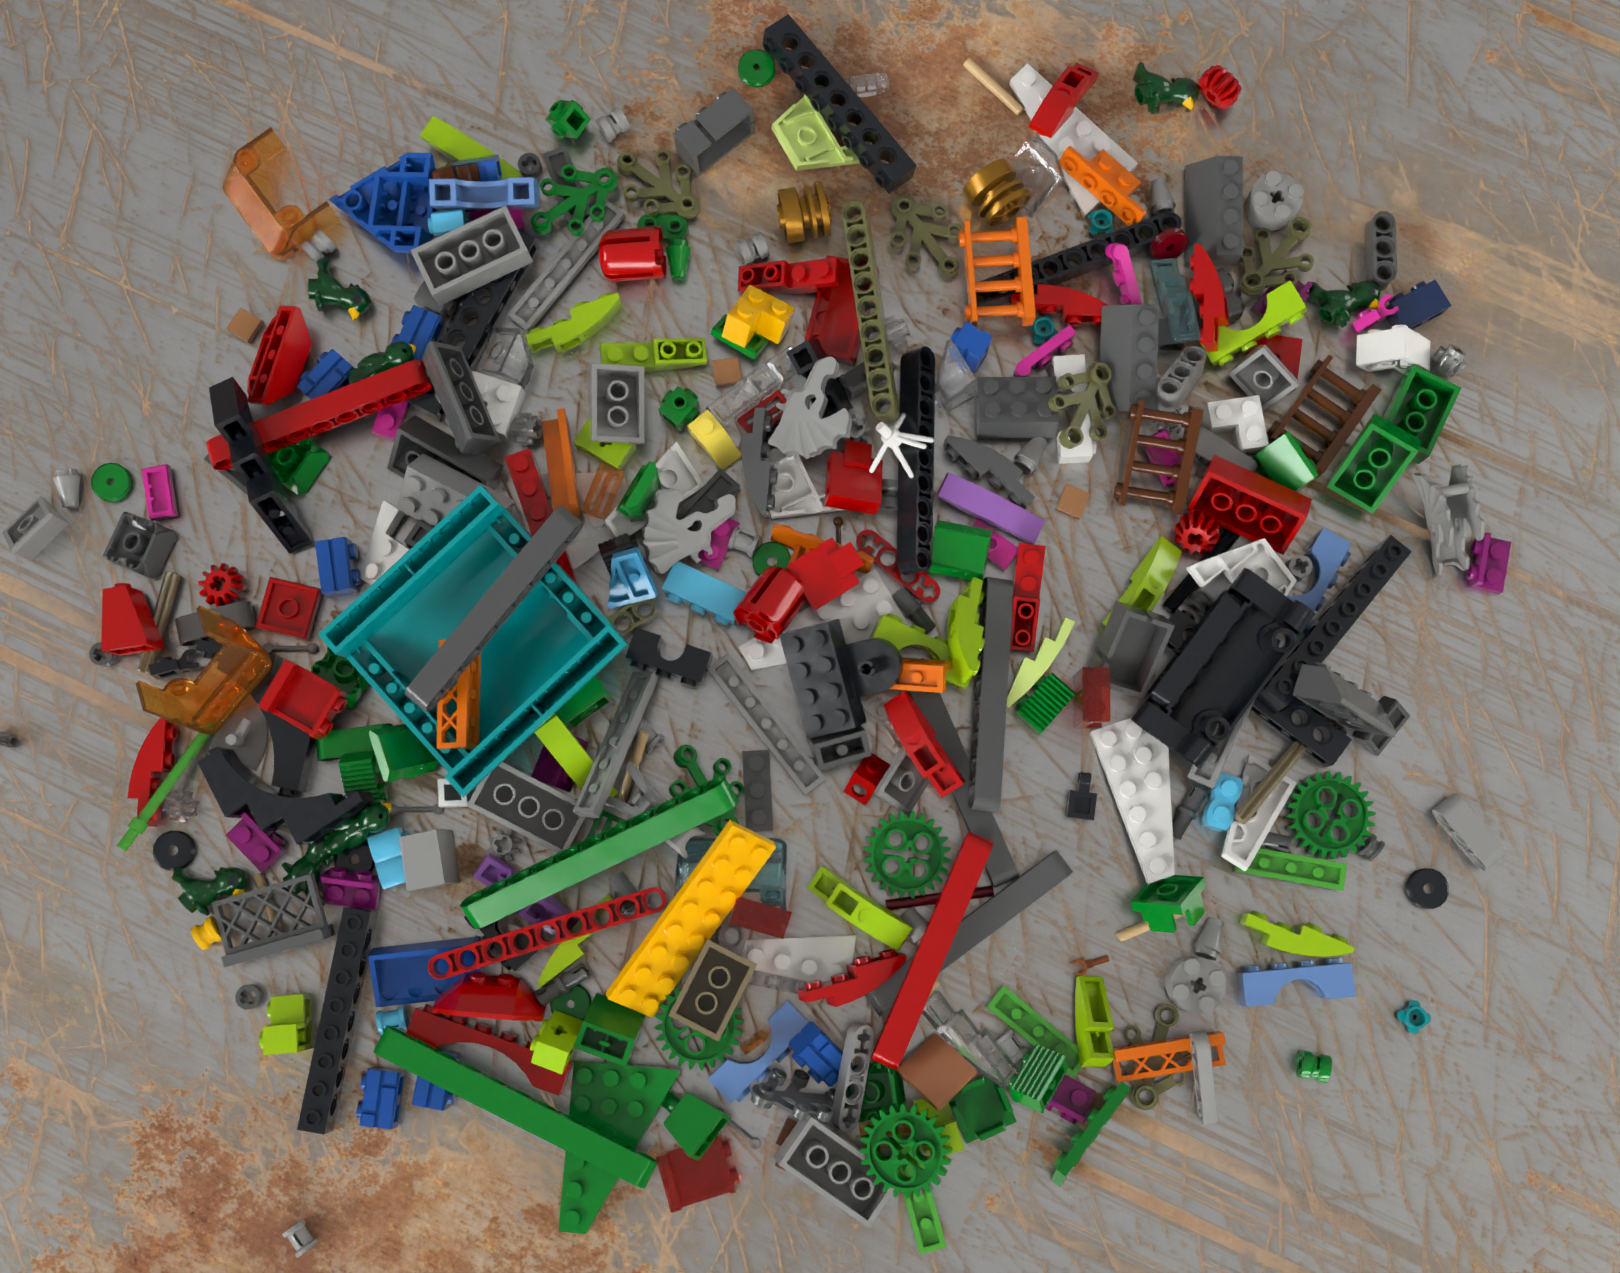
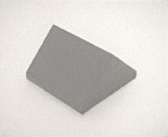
M1266 345L1257 346L1228 373L1248 396H1260L1262 411L1269 408L1301 384Z
M40 496L2 533L13 553L32 561L69 523Z
M902 746L873 794L896 809L902 810L904 814L909 815L910 810L914 808L930 780L928 777L925 779L922 777L904 746Z
M435 829L399 837L407 891L460 883L452 830Z

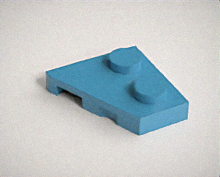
M639 547L613 553L609 583V609L657 597L658 590Z

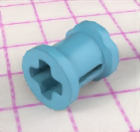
M405 1005L400 1006L397 1010L388 1012L380 1010L376 1012L377 1028L381 1036L387 1025L397 1029H408L410 1020Z

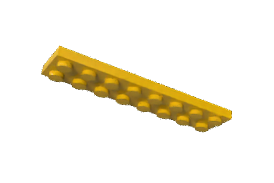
M729 820L606 991L608 1000L653 1018L660 1008L659 1004L664 1003L666 1000L665 996L670 995L703 949L707 939L712 937L776 849L774 841Z

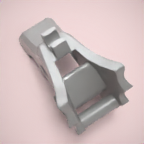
M826 357L817 360L803 387L794 388L793 390L782 389L781 394L787 395V401L784 404L779 402L776 404V407L783 411L777 428L769 438L768 444L774 446L789 458L801 455L809 459L810 457L821 455L826 449H837L838 440L843 437L849 438L851 435L853 421L850 412L846 408L822 419L828 403V398L825 395L826 383L830 378L836 379L840 370L839 363L835 358ZM816 398L815 402L811 405L809 409L810 400Z
M1454 465L1451 470L1449 486L1440 488L1426 474H1412L1424 504L1427 527L1431 533L1432 561L1437 576L1442 575L1444 566L1454 565L1462 571L1469 569L1470 559L1465 552L1468 524L1477 541H1481L1484 537L1485 521L1479 514L1481 503L1475 498L1476 490L1472 485L1473 476L1467 475L1468 465Z
M670 490L654 496V508L644 512L646 524L642 528L640 544L646 550L644 561L654 568L656 574H663L688 555H690L695 563L701 561L698 557L700 550H705L708 556L713 553L710 544L711 532L734 514L735 497L728 494L714 500V510L708 513L693 512L678 520L676 514L683 492ZM695 521L698 522L699 527L696 531L688 530Z
M630 760L626 768L639 787L627 803L608 796L605 805L617 808L618 811L632 818L666 802L667 799L658 794L656 789L649 784L646 777L641 775L637 765H633ZM696 826L664 841L667 846H671L683 858L687 859L686 843L691 837L696 835L704 837L706 833Z

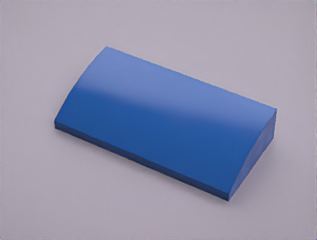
M481 937L372 948L368 955L376 1007L436 1001L439 995L465 974L484 972L483 967L439 980L433 978L428 972V963L433 956L479 942ZM468 950L464 954V961L467 965L472 966L475 963L476 956L474 952ZM440 959L437 964V969L441 974H445L449 969V964L445 959Z

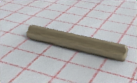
M165 572L153 613V618L162 641L181 578L179 574L174 572ZM160 650L142 652L138 671L151 674L149 665L156 663Z
M1298 741L1292 743L1235 812L1234 818L1241 824H1246L1304 754L1306 751L1305 746L1301 745Z

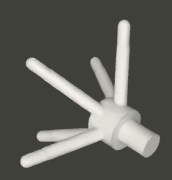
M905 413L900 415L894 426L888 427L884 422H880L876 426V431L881 434V440L884 443L873 461L869 472L873 473L889 447L901 462L908 476L913 478L914 474L898 446L901 443L926 449V444L918 441L933 443L934 439L898 431L906 417Z

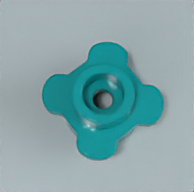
M1101 209L1098 211L1093 210L1088 214V219L1091 222L1089 232L1092 235H1097L1098 233L1109 234L1114 231L1112 211Z
M1049 315L1038 318L1034 321L1033 326H1028L1034 334L1033 341L1037 344H1042L1044 340L1051 339L1058 334V331L1054 329L1053 318Z
M1415 1000L1410 1001L1406 1009L1400 1010L1397 1013L1398 1020L1403 1021L1407 1026L1408 1032L1412 1034L1418 1033L1420 1028H1423L1431 1021L1430 1014L1421 1008L1420 1003ZM1413 1014L1416 1015L1415 1020L1412 1019Z

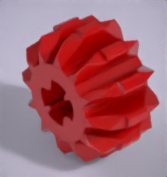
M1220 65L1211 66L1198 80L1201 95L1212 106H1217L1219 109H1228L1241 95L1242 88L1238 84L1239 81L1233 76V73L1228 72L1227 68H1222Z
M1192 510L1189 516L1183 514L1179 522L1176 523L1174 529L1176 533L1174 537L1175 542L1181 543V550L1188 548L1190 555L1194 551H1198L1202 556L1205 550L1211 552L1215 544L1219 542V523H1214V515L1206 517L1204 510L1200 515H1197Z
M221 563L219 568L216 565H211V573L202 572L206 579L198 581V585L204 587L199 593L202 597H206L205 601L207 604H215L216 607L234 603V598L242 600L238 592L246 590V587L240 584L245 578L243 575L238 574L236 567L232 566L229 568V565L226 563Z

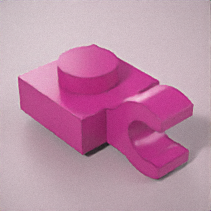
M1391 294L1385 295L1380 300L1378 309L1371 311L1369 308L1356 316L1358 320L1352 324L1358 333L1362 334L1383 321L1387 316L1399 312L1400 308L1398 306L1390 310L1386 308L1387 301L1393 298Z

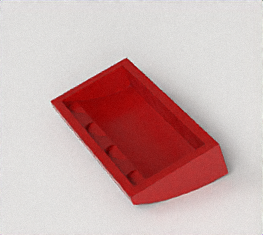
M837 257L840 260V285L820 288V292H817L804 342L818 338L827 357H833L841 364L855 366L861 338L849 258ZM868 261L861 262L858 267L866 265ZM871 284L865 285L862 291L868 290Z

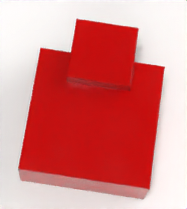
M846 440L841 453L831 452L827 461L825 506L876 515L882 500L883 460H880L873 473L869 472L875 460L871 458L872 444Z
M832 537L789 563L787 567L790 572L802 581L804 586L803 593L815 611L858 585L860 581L854 571L865 564L851 542L839 548Z

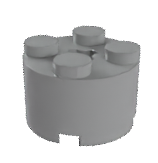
M1270 171L1256 181L1244 203L1248 222L1257 230L1266 228L1272 232L1285 229L1302 206L1303 187L1294 178L1285 173Z
M1192 956L1182 958L1174 962L1165 975L1164 984L1169 999L1176 1007L1184 1011L1197 1014L1211 1012L1222 1002L1225 996L1226 977L1221 969L1208 959ZM1192 980H1195L1198 984H1200L1198 989H1194V987L1190 985Z

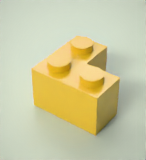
M749 285L727 314L722 337L743 348L746 347L755 333L779 344L790 328L796 307Z

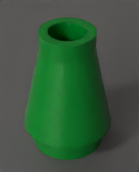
M673 239L668 241L666 252L671 278H686L691 251L689 241Z

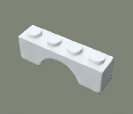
M1085 354L1053 356L1050 370L1051 376H1056L1057 391L1064 395L1085 391L1087 383L1077 384L1068 391H1063L1058 386V379L1062 375L1086 372L1090 364L1085 363ZM1079 404L1073 405L1074 412L1076 411ZM1088 412L1080 428L1084 436L1081 445L1072 449L1063 447L1059 441L1061 431L1056 438L1058 464L1089 462L1093 454H1096V441L1092 440L1089 436V429L1092 424Z

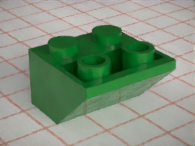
M1289 431L1252 458L1258 464L1256 469L1258 475L1296 492L1305 488L1319 476L1316 472L1317 467L1315 463L1305 456L1300 441L1295 436H1292Z
M596 993L582 1022L573 1048L626 1067L632 1057L646 1015L608 1000L605 995Z

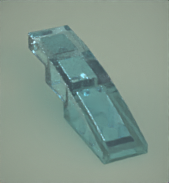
M1177 258L1151 260L1149 267L1154 288L1173 341L1200 340L1201 334L1192 294L1187 292L1184 275H1180Z

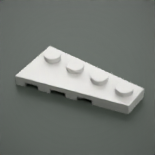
M857 935L745 940L742 957L756 963V971L804 981L820 979L821 982L831 980L832 975L847 973L846 965L852 963Z

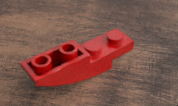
M1076 63L1073 67L1068 66L1042 101L1028 128L1042 136L1052 138L1073 114L1075 105L1096 82L1099 73L1079 63Z
M1194 244V254L1190 255L1191 270H1194V279H1190L1189 288L1190 294L1194 295L1197 302L1200 303L1199 313L1200 318L1203 319V328H1199V342L1204 345L1207 352H1217L1219 326H1229L1227 297L1219 274L1207 252L1200 244Z
M837 257L788 263L785 260L739 266L738 292L744 293L749 285L767 294L776 295L820 292V288L840 285V260Z
M1037 284L1034 292L1035 313H1041L1043 316H1053L1060 313V323H1067V325L1071 326L1093 323L1094 326L1101 327V306H1109L1091 295L1061 286ZM1011 294L1009 305H1015L1017 302H1020V294Z
M1018 543L1016 567L1013 576L1010 649L1034 652L1046 548L1044 545Z
M907 690L884 704L891 724L909 757L924 779L928 777L941 798L962 786L966 782L935 738L937 733Z
M160 718L150 730L138 752L132 769L127 797L138 800L137 817L162 784L161 773L169 774L172 767L175 766L176 755L173 751V745L178 735L175 720ZM161 806L157 808L146 823L148 827H157V822L161 818Z
M895 949L880 951V956L871 959L870 955L854 958V963L846 965L847 973L832 975L831 980L821 982L820 979L806 982L805 987L797 989L799 1000L809 1003L826 998L827 1004L834 1007L850 1003L865 996L886 982L907 960L906 954L898 953Z

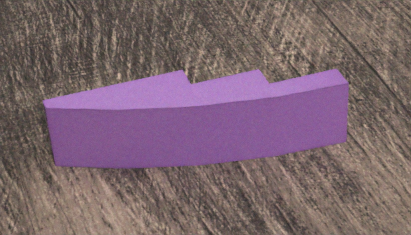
M949 472L946 474L936 495L976 520H983L1002 532L1013 534L1028 544H1035L1045 520L1003 497Z
M489 852L475 870L473 878L490 886L519 871ZM552 895L518 911L519 916L533 924L572 913ZM574 917L570 920V929H572L579 921L578 917ZM548 925L544 928L545 931L556 936V930L553 926Z

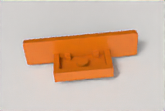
M1072 146L1066 148L1058 162L1062 169L1128 226L1142 220L1146 211L1129 197L1141 184L1139 179L1104 149L1088 161Z
M774 524L770 539L773 542H778L794 549L789 563L826 541L814 534H805L794 530L790 526ZM836 543L839 548L843 546L839 543ZM857 551L865 564L858 568L857 571L867 574L871 571L875 558L863 551Z

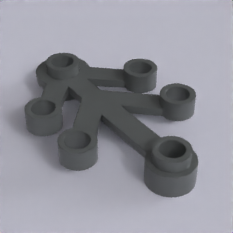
M778 1068L771 1070L766 1083L755 1084L751 1089V1101L756 1106L770 1109L772 1105H775L799 1120H806L809 1113H811L819 1120L829 1122L834 1113L833 1103L836 1089L831 1088L825 1094L799 1092L801 1088L807 1086L810 1076L801 1070L794 1072L791 1083L785 1091L775 1090L777 1086H783L787 1074ZM811 1103H818L819 1105L817 1107Z

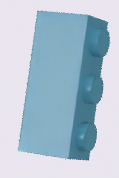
M679 561L672 566L662 586L663 592L667 594L665 598L676 604H680L681 601L690 605L689 609L700 615H704L705 612L713 615V620L724 626H728L729 623L735 626L737 621L734 618L733 612L746 595V592Z

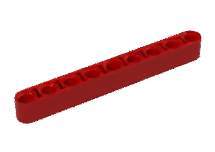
M422 360L406 362L254 421L266 453L269 454L306 438L313 437L428 392L432 385L425 373L426 367ZM218 435L209 439L206 442V447L213 469L222 471L233 468L229 444L224 437Z
M967 832L871 1055L872 1060L894 1070L898 1069L994 842L972 832Z
M648 888L437 954L430 959L428 972L433 978L438 980L451 978L661 912L667 907L669 898L667 893L661 888ZM653 892H658L662 896V904L657 908L651 907L648 903V898ZM627 900L633 901L636 905L635 913L631 916H626L622 911V905ZM601 908L606 909L609 913V920L604 925L599 924L596 920V913ZM574 917H579L583 923L582 929L578 933L573 932L569 927L570 920ZM548 925L553 926L556 930V936L552 941L546 940L543 936V930ZM522 933L526 934L529 938V945L525 949H521L517 945V937ZM494 942H498L502 946L503 951L498 958L494 957L490 952V947ZM468 950L474 952L476 956L475 963L472 966L467 965L464 961V954ZM440 959H445L449 964V969L445 974H441L437 969Z

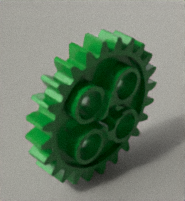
M1326 771L1323 774V778L1318 772L1313 774V780L1309 777L1303 778L1305 786L1301 784L1295 785L1299 793L1290 794L1289 797L1294 800V803L1286 804L1285 807L1291 809L1292 813L1285 815V818L1292 819L1293 823L1288 825L1287 829L1296 830L1292 839H1302L1299 844L1300 848L1309 845L1308 854H1314L1318 850L1319 858H1325L1328 852L1330 859H1336L1337 852L1341 858L1347 857V850L1351 853L1357 852L1355 844L1359 846L1366 845L1362 836H1372L1366 828L1375 826V823L1369 821L1368 817L1376 815V812L1368 811L1367 807L1371 806L1373 801L1364 800L1369 792L1358 791L1361 786L1360 782L1351 785L1352 776H1347L1342 780L1341 772L1335 773L1332 778L1331 772ZM1321 790H1325L1329 796L1326 804L1322 803L1319 799V792ZM1341 794L1340 801L1335 804L1338 798L1337 795ZM1345 803H1349L1353 808V813L1350 817L1343 811ZM1332 810L1331 815L1334 819L1328 820L1329 815L1326 814V811ZM1310 813L1317 818V824L1314 828L1310 827L1307 823V816ZM1334 826L1338 827L1341 831V838L1338 841L1331 834ZM1324 827L1323 835L1320 837L1319 831Z
M900 810L897 819L892 813H889V822L880 818L881 828L871 827L875 836H866V839L871 842V846H865L863 850L870 852V856L864 857L863 861L871 862V866L865 870L866 872H875L871 881L881 880L879 889L883 890L889 886L888 894L891 896L896 890H898L899 898L902 899L906 891L912 899L915 897L916 890L924 896V887L927 886L934 890L932 881L942 882L943 880L938 875L939 872H948L942 866L943 862L951 861V859L944 857V853L950 851L951 848L942 845L948 837H939L938 834L943 828L939 826L933 829L934 819H930L925 823L924 813H921L917 819H915V812L910 810L908 817H905L904 812ZM894 831H898L902 836V841L898 846H891L888 840L889 835ZM920 835H925L928 839V845L923 850H918L915 845L916 838ZM909 847L910 852L928 854L930 859L908 857L905 862L904 857L884 854L883 850L906 851V848ZM891 858L896 859L898 869L894 873H887L885 863ZM917 862H922L925 871L921 876L915 877L912 874V866Z
M675 986L674 992L676 996H665L669 1004H659V1007L664 1010V1014H656L655 1016L657 1019L662 1020V1024L655 1026V1029L662 1030L663 1032L656 1039L657 1041H666L661 1050L671 1049L672 1052L669 1059L671 1060L676 1056L680 1057L679 1066L685 1060L689 1061L690 1070L695 1063H698L700 1070H703L705 1062H708L714 1068L716 1058L724 1063L725 1057L723 1053L726 1052L729 1055H733L734 1052L730 1045L739 1046L740 1044L734 1037L735 1035L743 1034V1031L738 1029L737 1025L744 1023V1019L736 1018V1015L742 1011V1008H735L726 1026V1032L721 1036L719 1042L697 1030L684 1039H679V1035L690 1027L678 1028L675 1026L673 1018L668 1016L681 992V989ZM697 1036L701 1038L703 1042L701 1050L693 1051L689 1048L688 1041L690 1037Z
M906 1102L901 1104L900 1110L893 1103L890 1105V1113L885 1108H882L879 1111L881 1118L876 1115L871 1118L874 1126L867 1124L864 1127L865 1131L870 1135H863L860 1138L863 1143L867 1144V1146L859 1150L860 1153L867 1154V1157L861 1164L870 1165L871 1167L866 1175L875 1174L877 1177L873 1184L877 1185L882 1181L884 1183V1193L890 1187L894 1188V1197H897L901 1190L904 1191L906 1199L910 1197L912 1190L917 1197H920L922 1187L930 1193L933 1189L931 1182L938 1186L941 1183L938 1174L946 1176L948 1172L942 1165H950L952 1161L945 1154L951 1153L953 1147L944 1144L951 1137L950 1135L941 1134L946 1125L937 1126L935 1124L938 1115L932 1118L927 1117L929 1108H925L922 1113L918 1112V1103H915L911 1110H908ZM899 1123L908 1124L912 1131L911 1135L905 1136L901 1134ZM887 1131H890L893 1137H889ZM923 1143L928 1144L932 1149V1156H924L920 1152L919 1145ZM880 1144H888L892 1148V1156L882 1154ZM908 1145L911 1149L904 1155L901 1150ZM919 1163L924 1164L925 1168L922 1169L919 1166ZM901 1165H909L913 1169V1176L907 1177L903 1175L900 1169Z

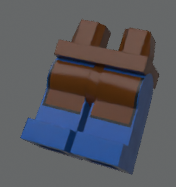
M499 155L450 161L446 166L434 169L432 172L433 179H459L482 182L500 181L503 179ZM465 210V212L477 211V210Z

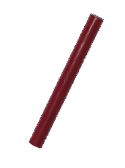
M993 886L976 887L971 899L994 896ZM941 892L925 894L924 896L918 895L913 899L911 897L885 900L886 908L896 910L933 905L937 903Z

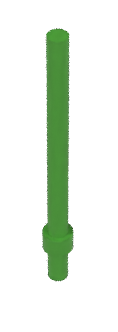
M217 711L213 712L138 817H134L128 824L129 829L117 844V847L126 852L138 834H143L148 827L146 823L223 719V715Z

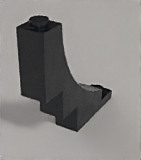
M234 377L209 387L214 426L229 444L231 463L246 482L249 503L289 554L312 544L311 534L299 520L297 509L280 482L263 447L250 412L247 395Z
M198 640L195 649L204 653L203 658L219 661L218 669L240 683L251 694L257 704L260 703L282 666L284 659L276 654ZM261 709L270 729L273 742L274 772L271 786L280 787L279 793L292 796L296 795V791L305 792L315 754L316 739L275 714Z
M213 748L206 752V757L197 762L225 817L241 818L240 815L244 811H251L260 831H276L286 824L296 844L311 845L359 813L366 806L375 802L371 792L352 790L344 796L343 794L326 793L306 798H296L279 793L257 780L241 763L233 749Z

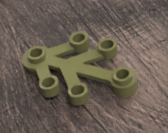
M660 149L656 152V163L659 166L660 179L638 164L637 157L633 153L624 152L619 155L617 166L621 174L627 176L635 174L651 186L648 188H638L634 184L626 185L624 187V198L626 201L635 202L638 199H648L644 202V213L652 217L657 214L677 213L684 219H692L699 213L700 202L697 197L691 195L689 183L691 169L687 164H679L676 167L675 175L680 181L681 194L672 188L669 168L671 154L668 150ZM665 156L667 159L660 160L659 157ZM624 160H631L630 163H625V162H623V161H624ZM683 170L686 171L687 174L681 175L679 172ZM634 191L636 194L628 195L627 192ZM666 197L672 202L659 204L655 199L649 198ZM688 203V204H691L692 206H690V207H685V206H683V204ZM648 206L656 207L654 210L647 209Z
M909 195L897 196L891 204L892 214L897 218L895 232L891 235V246L895 249H902L905 246L906 236L904 231L908 221L913 228L910 252L906 255V266L910 269H916L920 266V248L923 241L939 263V275L946 280L955 278L959 271L958 261L953 257H948L932 235L948 237L952 241H957L958 235H952L950 230H963L962 226L958 223L943 226L921 222L917 215L933 217L936 221H943L947 217L948 212L946 205L942 203H937L934 206L916 204L915 200ZM903 203L909 206L905 210L900 208V205ZM941 209L944 211V214L937 215L935 211ZM900 237L903 242L898 244L894 242V239ZM915 257L918 262L910 263L909 258ZM946 263H951L954 267L952 269H946L944 265Z
M1298 217L1292 220L1289 235L1273 253L1270 247L1271 232L1266 228H1260L1256 231L1254 240L1260 248L1262 266L1256 271L1253 261L1255 249L1251 246H1244L1243 254H1251L1248 257L1243 255L1240 259L1244 265L1245 274L1240 279L1239 288L1245 295L1257 296L1265 288L1285 284L1287 282L1286 279L1294 280L1292 283L1294 287L1297 286L1298 276L1296 273L1288 271L1280 276L1267 277L1271 271L1298 268L1302 272H1307L1312 269L1314 258L1310 254L1282 259L1298 241H1303L1310 235L1311 223L1308 219ZM1262 235H1263V236H1266L1267 238L1261 239V238H1259V236H1262ZM1308 261L1309 264H1302L1301 262Z
M1094 362L1087 367L1084 373L1074 375L1066 373L1059 377L1058 386L1063 391H1068L1077 384L1088 383L1083 392L1064 396L1057 394L1048 401L1049 408L1054 412H1058L1066 406L1079 404L1069 427L1063 429L1060 433L1059 441L1063 447L1072 449L1082 444L1084 436L1080 428L1087 412L1092 424L1089 429L1091 439L1098 441L1106 437L1107 429L1103 425L1102 419L1108 420L1116 415V407L1112 404L1107 388L1112 375L1111 369L1107 364ZM1096 392H1098L1102 403L1099 408L1095 400Z
M1162 1004L1156 1009L1155 1019L1158 1025L1153 1041L1165 1040L1169 1027L1174 1026L1178 1022L1179 1013L1174 1006ZM1164 1010L1170 1012L1168 1020H1163L1161 1017V1013ZM1128 1025L1124 1028L1123 1036L1132 1045L1144 1043L1138 1027ZM1133 1028L1136 1030L1137 1035L1135 1038L1130 1039L1127 1034ZM1176 1052L1171 1060L1176 1063L1183 1058H1191L1192 1055L1190 1053L1182 1055L1181 1052ZM1160 1055L1150 1056L1144 1064L1152 1070H1157L1165 1059ZM1129 1060L1126 1066L1119 1062L1120 1068L1124 1069L1126 1075L1132 1074L1135 1070L1133 1066L1134 1060ZM1181 1072L1182 1080L1179 1082L1174 1081V1074H1169V1077L1155 1084L1156 1076L1143 1078V1081L1142 1079L1131 1080L1130 1082L1133 1086L1130 1094L1132 1103L1141 1110L1154 1108L1161 1093L1176 1085L1181 1086L1187 1081L1186 1073ZM1142 1091H1147L1149 1094L1148 1099L1142 1101L1139 1097Z

